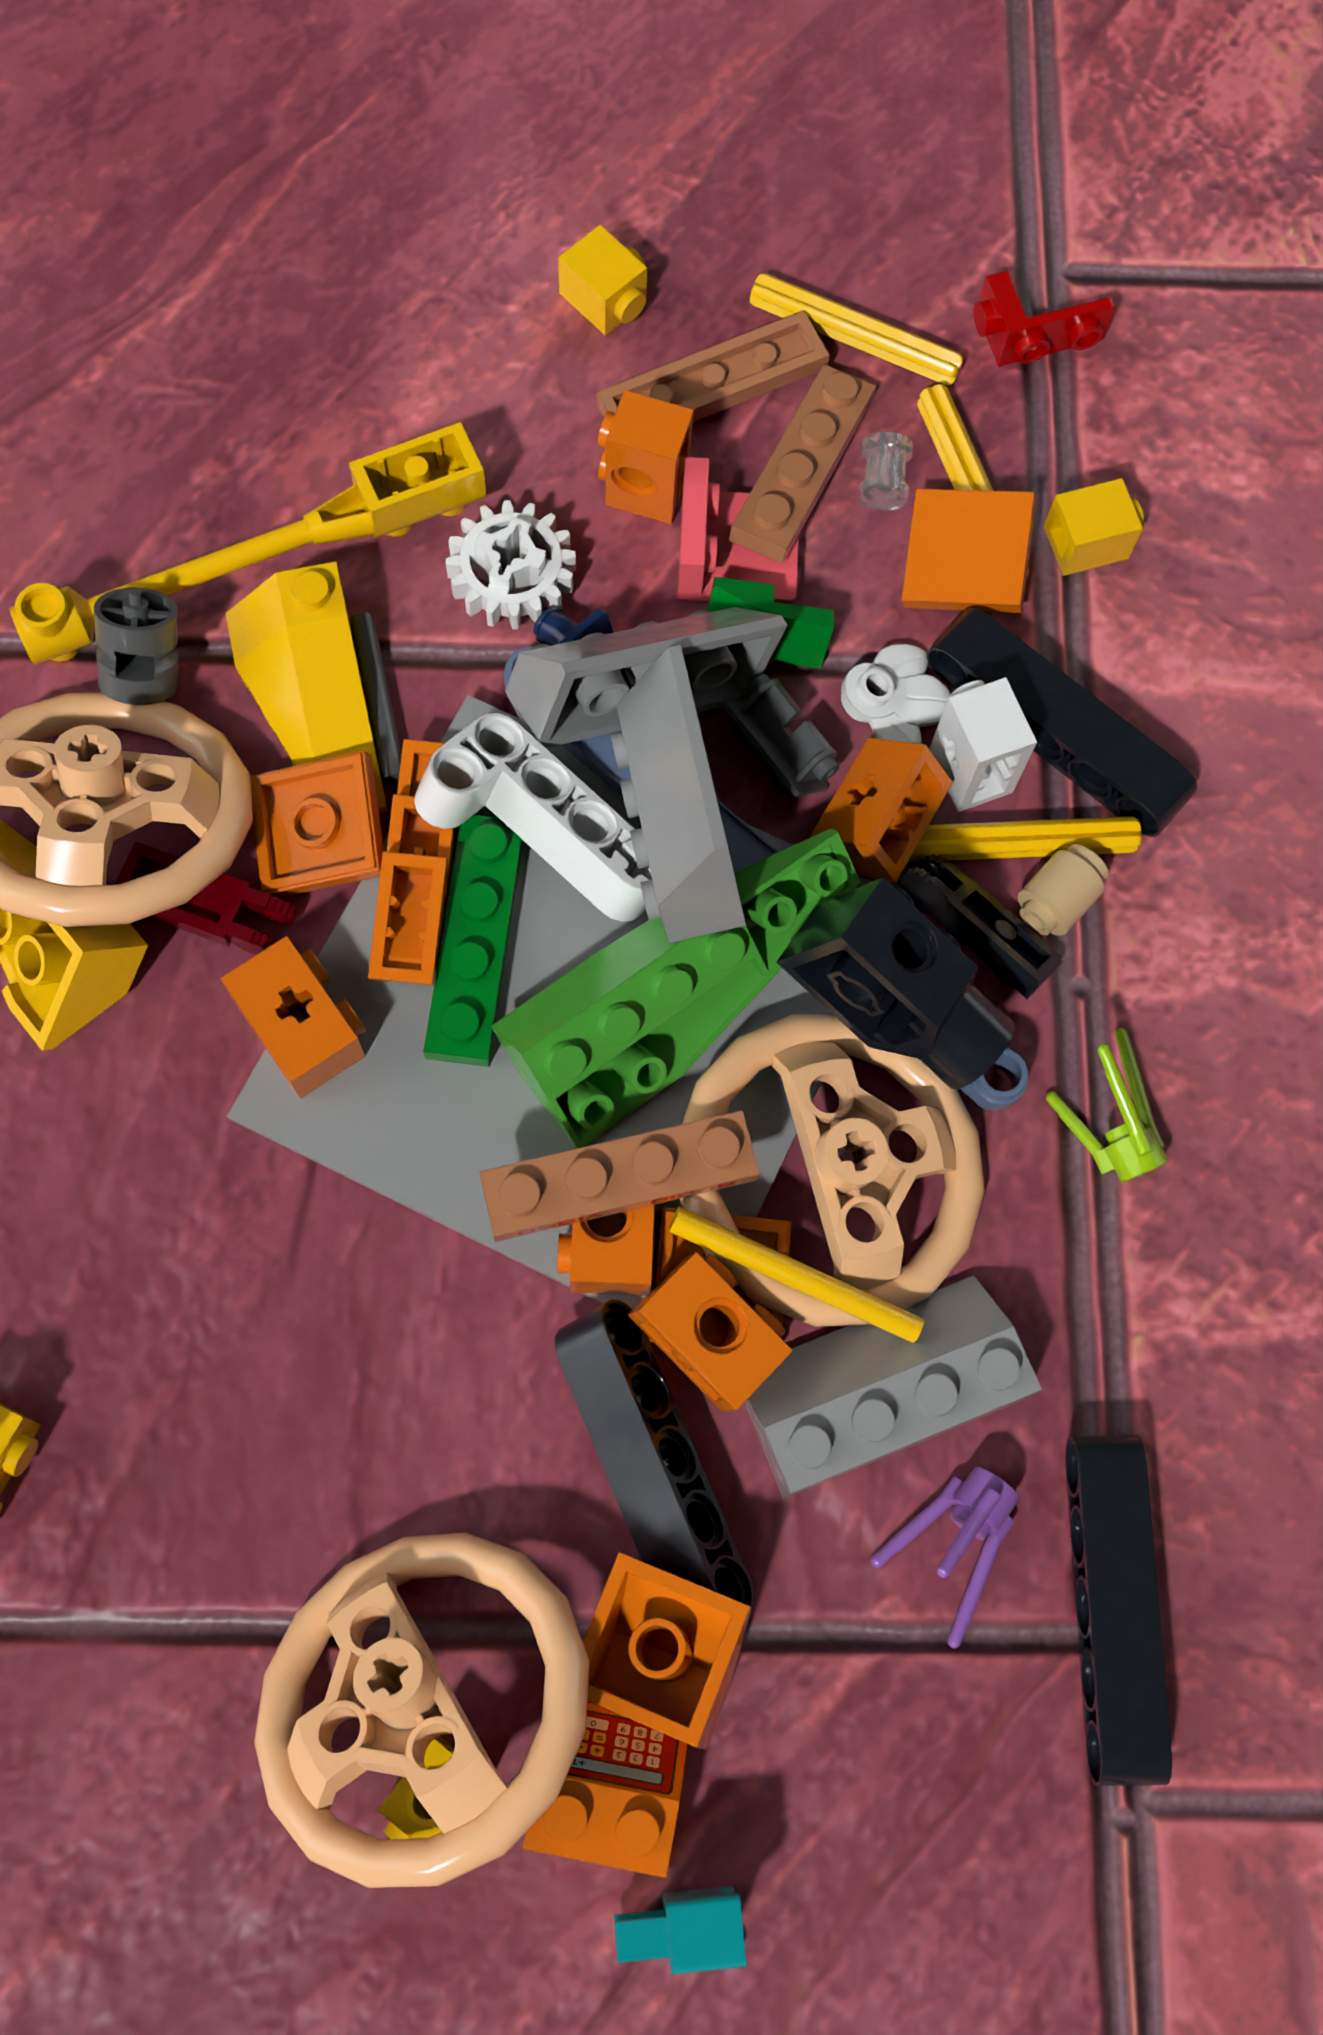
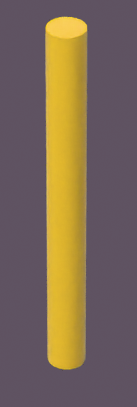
M678 1207L672 1218L668 1232L902 1339L914 1343L922 1331L924 1318L684 1208Z

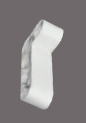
M487 713L474 720L438 748L431 756L414 799L416 811L423 820L435 827L443 829L455 828L486 806L603 914L621 922L633 921L642 915L645 910V903L640 882L652 880L650 866L638 868L630 831L635 829L518 722L503 714Z

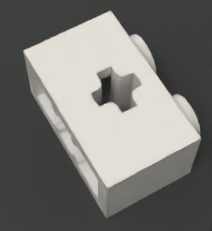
M1005 677L985 684L982 680L972 681L953 691L947 699L929 750L953 782L948 793L957 812H961L1013 793L1037 741Z

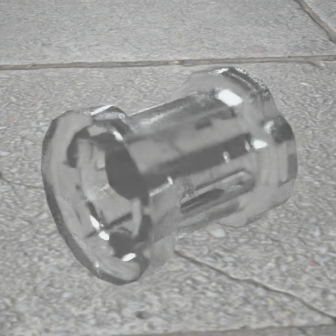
M878 432L867 436L861 443V457L866 462L864 481L859 485L858 501L863 506L873 510L892 511L900 509L908 503L910 487L905 483L906 463L913 456V444L908 437L894 432Z

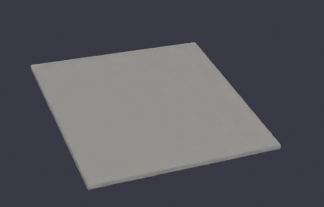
M467 695L440 743H446L478 717L487 713L503 714L518 722L522 727L523 725L519 718ZM562 745L546 748L634 829L642 828L639 816L628 818L624 799ZM486 806L474 814L497 817ZM747 824L779 852L793 846ZM460 825L458 826V830H457L455 853H456V846H457V840H458V834H459ZM388 835L383 842L384 852L387 851ZM523 841L496 1022L598 951L648 921L646 908L642 915L633 921L621 922L609 918ZM858 875L861 883L856 888L872 881ZM380 877L362 880L317 958L331 980L322 986L334 1004L345 999L366 1030L357 1036L365 1057L299 1099L265 1049L229 1111L228 1119L570 1287V1274L557 1273L559 1233L572 1234V1224L495 1242L479 1171L576 1148L521 1077L495 1032L489 1067L425 1059L423 1050L434 986L368 979ZM782 968L682 1077L584 1147L681 1125L697 1080L736 1038L788 1015L832 1013ZM299 1005L289 1011L290 1016L296 1018L299 1024L309 1018V1014L302 1011ZM772 1065L760 1070L730 1103L727 1111L728 1114L743 1110L760 1173L756 1181L719 1189L730 1215L757 1217L797 1134L781 1075ZM822 1081L812 1082L809 1091L811 1101H813ZM680 1199L654 1205L652 1271L658 1209L682 1208ZM617 1213L588 1220L587 1224L595 1234L610 1237L618 1234L624 1228L626 1222L623 1216ZM582 1293L602 1304L611 1299L620 1300L626 1303L632 1310L646 1297L643 1295Z

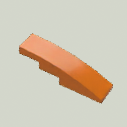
M403 739L397 795L393 794L387 851L382 853L368 972L369 980L434 986L458 826L447 829L432 826L418 814L414 799L431 756L445 743Z

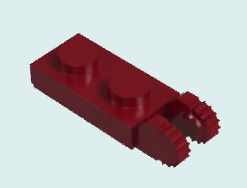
M135 842L115 885L163 870L180 857ZM223 873L187 903L149 916V918L228 947L230 943H233L242 950L256 955L278 941L267 933L240 925L246 908L260 917L287 925H292L297 910L290 903L285 902V900L253 889L250 882Z

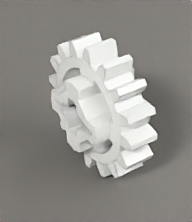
M504 500L502 513L494 515L491 509L484 505L480 507L481 521L479 523H475L465 517L460 521L462 537L450 536L448 542L451 557L445 559L447 576L452 579V595L455 599L465 598L466 613L473 616L484 609L486 610L488 626L494 627L500 617L504 616L509 617L512 629H519L521 616L529 615L536 622L542 613V607L545 605L548 608L554 606L562 608L561 592L572 593L573 573L571 572L576 571L575 551L570 550L569 531L562 530L556 532V516L550 513L541 520L535 518V504L528 503L522 513H516L513 511L511 501ZM534 542L537 543L543 549L536 548ZM472 570H476V571H477V578H476V576L474 575V573H473ZM478 579L487 581L489 584L488 588L484 586Z

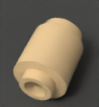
M1072 844L1067 850L1057 851L1018 893L1021 918L1032 930L1041 935H1048L1049 933L1057 936L1065 935L1103 894L1104 882L1109 878L1108 868L1098 855L1085 846Z

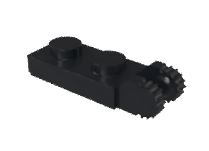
M933 853L930 856H925L917 862V867L914 869L910 868L900 876L901 880L897 882L899 887L911 896L914 906L922 914H933L932 916L946 927L948 933L959 944L970 948L993 969L996 977L1003 984L1016 989L1026 999L1062 964L1063 961L1061 959L1063 957L977 881L972 877L968 878L954 864L947 863V858H942L941 854L936 856Z

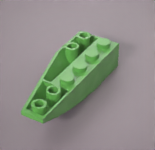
M832 828L734 873L746 926L668 943L662 919L648 920L589 957L491 1026L521 1077L575 1148L584 1147L682 1077L782 969L776 963L814 908L818 904L856 889L861 883L838 831Z

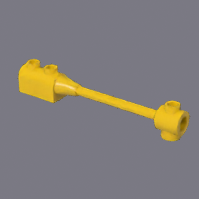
M458 422L349 462L353 485L303 515L302 520L110 591L136 587L156 590L169 596L311 542L316 545L366 536H373L374 538L386 534L393 537L402 536L408 533L415 523L440 514L456 516L465 510L467 504L485 498L484 469L462 423ZM35 583L24 588L17 596L15 605L9 607V611L33 665L48 660L57 662L70 660L77 654L80 648L93 644L95 633L94 604L99 597L110 591L86 599L69 586L58 589L48 583Z

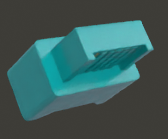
M733 1886L662 1893V1910L614 1914L618 1963L668 1958L672 1975L747 1967L740 1894L734 1893Z

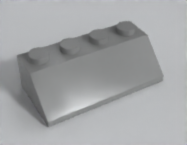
M733 607L714 612L702 610L685 618L661 623L649 621L633 629L609 634L592 633L580 640L552 646L539 644L524 652H519L505 692L524 729L545 748L621 731L617 710L619 701L668 647L681 644L696 712L723 707L722 704L725 701L744 699L751 696L746 688L753 679L763 673L787 627V623L782 615Z
M681 644L668 647L617 704L622 730L612 732L610 735L618 769L630 768L631 779L620 781L628 818L639 816L642 828L631 830L630 835L638 868L650 866L652 880L640 882L648 919L652 921L661 918L668 943H673L746 926L682 647Z
M974 1275L934 1291L930 1298L905 1309L924 1318L922 1331L914 1343L872 1324L846 1326L792 1348L793 1351L744 1402L783 1499L1021 1402L1042 1390L1014 1326Z

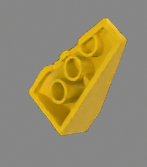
M337 562L276 572L225 613L236 670L262 710L270 728L277 735L293 766L365 751L372 756L379 813L388 812Z
M0 819V859L22 875L36 878L37 846ZM0 908V963L10 983L1 991L11 1012L42 1051L51 1050L128 993L148 944L131 924L63 927L9 913Z

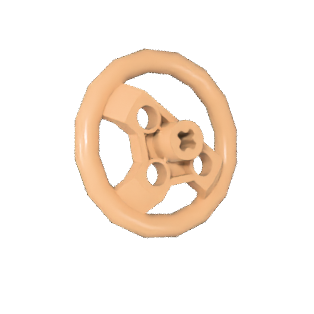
M102 692L65 693L12 709L0 717V805L23 808L40 826L37 835L36 878L22 875L0 859V908L2 910L63 927L130 924L187 903L231 867L253 823L251 776L226 736L219 730L177 704L165 701L147 705L125 704L107 697ZM109 729H124L167 740L196 759L199 765L192 758L122 751L120 739ZM59 736L55 744L39 742ZM25 771L41 772L30 778L15 777L17 774ZM155 784L170 786V788L158 792L145 790L146 787ZM152 821L185 824L200 838L197 845L169 867L122 884L106 885L107 863L113 841ZM75 824H89L93 826L82 832L65 830Z
M792 1014L736 1038L697 1080L682 1124L727 1114L730 1103L760 1070L772 1065L781 1075L834 1264L833 1277L904 1310L930 1298L969 1250L985 1194L979 1132L957 1089H950L917 1058L868 1047L833 1014ZM848 1055L885 1069L919 1100L921 1107L898 1112L860 1088L852 1060ZM812 1082H826L835 1089L839 1098V1106L835 1113L822 1112L813 1105L809 1093ZM893 1130L904 1131L915 1141L917 1154L913 1163L902 1162L892 1154L889 1147V1137ZM838 1154L841 1155L845 1161L841 1162ZM934 1174H943L945 1190L933 1231L909 1261L901 1266L904 1242L896 1213L915 1179ZM719 1189L680 1198L682 1208L739 1234ZM850 1208H861L872 1217L875 1232L870 1242L858 1241L848 1232L846 1215ZM702 1247L706 1257L708 1255L715 1257L734 1275L738 1282L736 1287L754 1304H759L764 1308L814 1327L870 1324Z
M462 1532L402 1537L345 1564L296 1612L264 1674L254 1744L269 1808L310 1861L368 1888L441 1886L504 1856L557 1800L586 1733L590 1662L567 1597L525 1554ZM462 1576L499 1590L530 1622L545 1665L542 1722L519 1773L508 1784L492 1764L401 1599L397 1586L412 1579ZM390 1618L391 1625L388 1636L372 1644L369 1648L363 1649L362 1638L367 1627L377 1619ZM333 1635L340 1651L325 1699L302 1716L306 1684L329 1638ZM359 1718L360 1732L355 1743L343 1752L333 1753L331 1742L336 1728L347 1719ZM453 1734L455 1748L449 1761L438 1769L427 1770L424 1756L428 1745L440 1735ZM367 1770L407 1778L417 1799L442 1832L430 1838L379 1839L339 1821L330 1809L336 1792Z

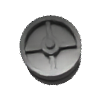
M136 587L116 589L99 597L94 604L95 639L99 646L96 658L98 686L101 692L115 701L133 705L153 704L170 698L179 688V654L176 648L178 643L176 603L164 593Z

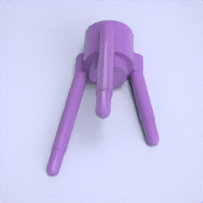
M975 1467L965 1482L952 1477L941 1495L894 1535L871 1558V1565L873 1567H882L951 1506L955 1508L950 1514V1518L961 1530L937 1568V1574L940 1577L946 1578L951 1574L974 1538L983 1541L987 1536L947 1642L951 1648H958L961 1645L1001 1543L1015 1523L1009 1514L1020 1499L1014 1489L1005 1481L981 1467Z

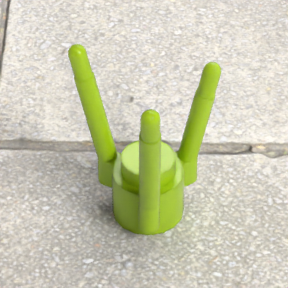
M1119 1028L1115 1031V1038L1132 1099L1110 1047L1107 1044H1101L1097 1048L1105 1075L1125 1124L1105 1133L1109 1146L1104 1148L1057 1093L1053 1091L1046 1094V1101L1092 1154L1101 1174L1103 1175L1115 1169L1120 1182L1124 1183L1168 1163L1169 1160L1163 1150L1165 1145L1153 1120L1128 1033L1125 1029Z

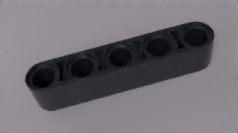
M967 608L926 652V658L933 671L955 690L972 681L982 680L985 684L1006 677L1036 738L1037 744L1033 751L1117 817L1133 816L1139 819L1143 835L1149 837L1159 835L1196 793L1198 787L1196 780L1182 763L984 611L976 608Z
M611 1299L560 1328L555 1336V1350L640 1558L646 1564L746 1604L752 1610L754 1589L750 1576L646 1333L628 1316L632 1309L626 1303Z
M1138 1435L1069 1436L1065 1450V1470L1086 1749L1090 1775L1096 1787L1167 1785L1170 1783L1172 1775V1750L1144 1445Z

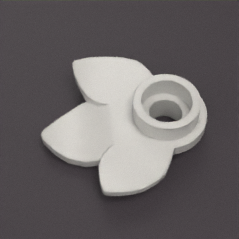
M897 644L883 648L872 663L858 664L845 675L841 685V702L845 711L852 718L870 724L876 739L921 744L919 727L939 724L947 699L951 693L941 681L933 676L925 675L928 665L925 650L914 645ZM867 686L872 688L878 696L872 694Z

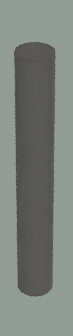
M361 612L353 615L350 618L382 782L385 785H397L402 752L373 614Z

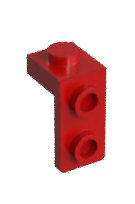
M1007 270L986 276L979 302L974 304L973 316L978 334L981 337L987 338L997 365L1001 367L1017 362L1029 364L1040 360L1048 354L1068 349L1085 350L1094 346L1105 338L1116 308L1112 298L1109 297L1027 318Z

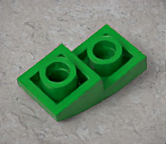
M714 577L706 611L714 612L738 607L782 615L787 623V627L771 658L795 665L821 669L834 629V610L774 602V584Z

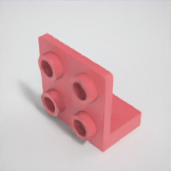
M685 457L677 600L709 601L714 577L774 584V602L794 605L797 596L798 537L783 564L729 541L732 524L750 493L719 491L720 483L708 482L709 458Z

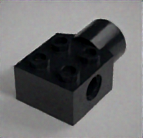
M884 877L818 904L776 962L868 1047L917 1058L950 1089L963 1088L982 1076L1003 1054L1014 1034V1022L973 984L978 966L961 951L959 942L951 934L931 923L914 906L911 896L906 891L889 883Z

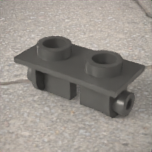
M761 674L748 684L746 690L751 695L749 698L728 700L722 704L723 708L735 721L734 728L738 735L746 743L754 746L771 766L770 772L772 777L783 789L791 792L795 797L823 792L829 788L825 781L832 777L840 768L834 760L837 752L810 720L804 721L794 733L789 728L790 724L802 713V710L783 688L778 679L770 680L766 674Z

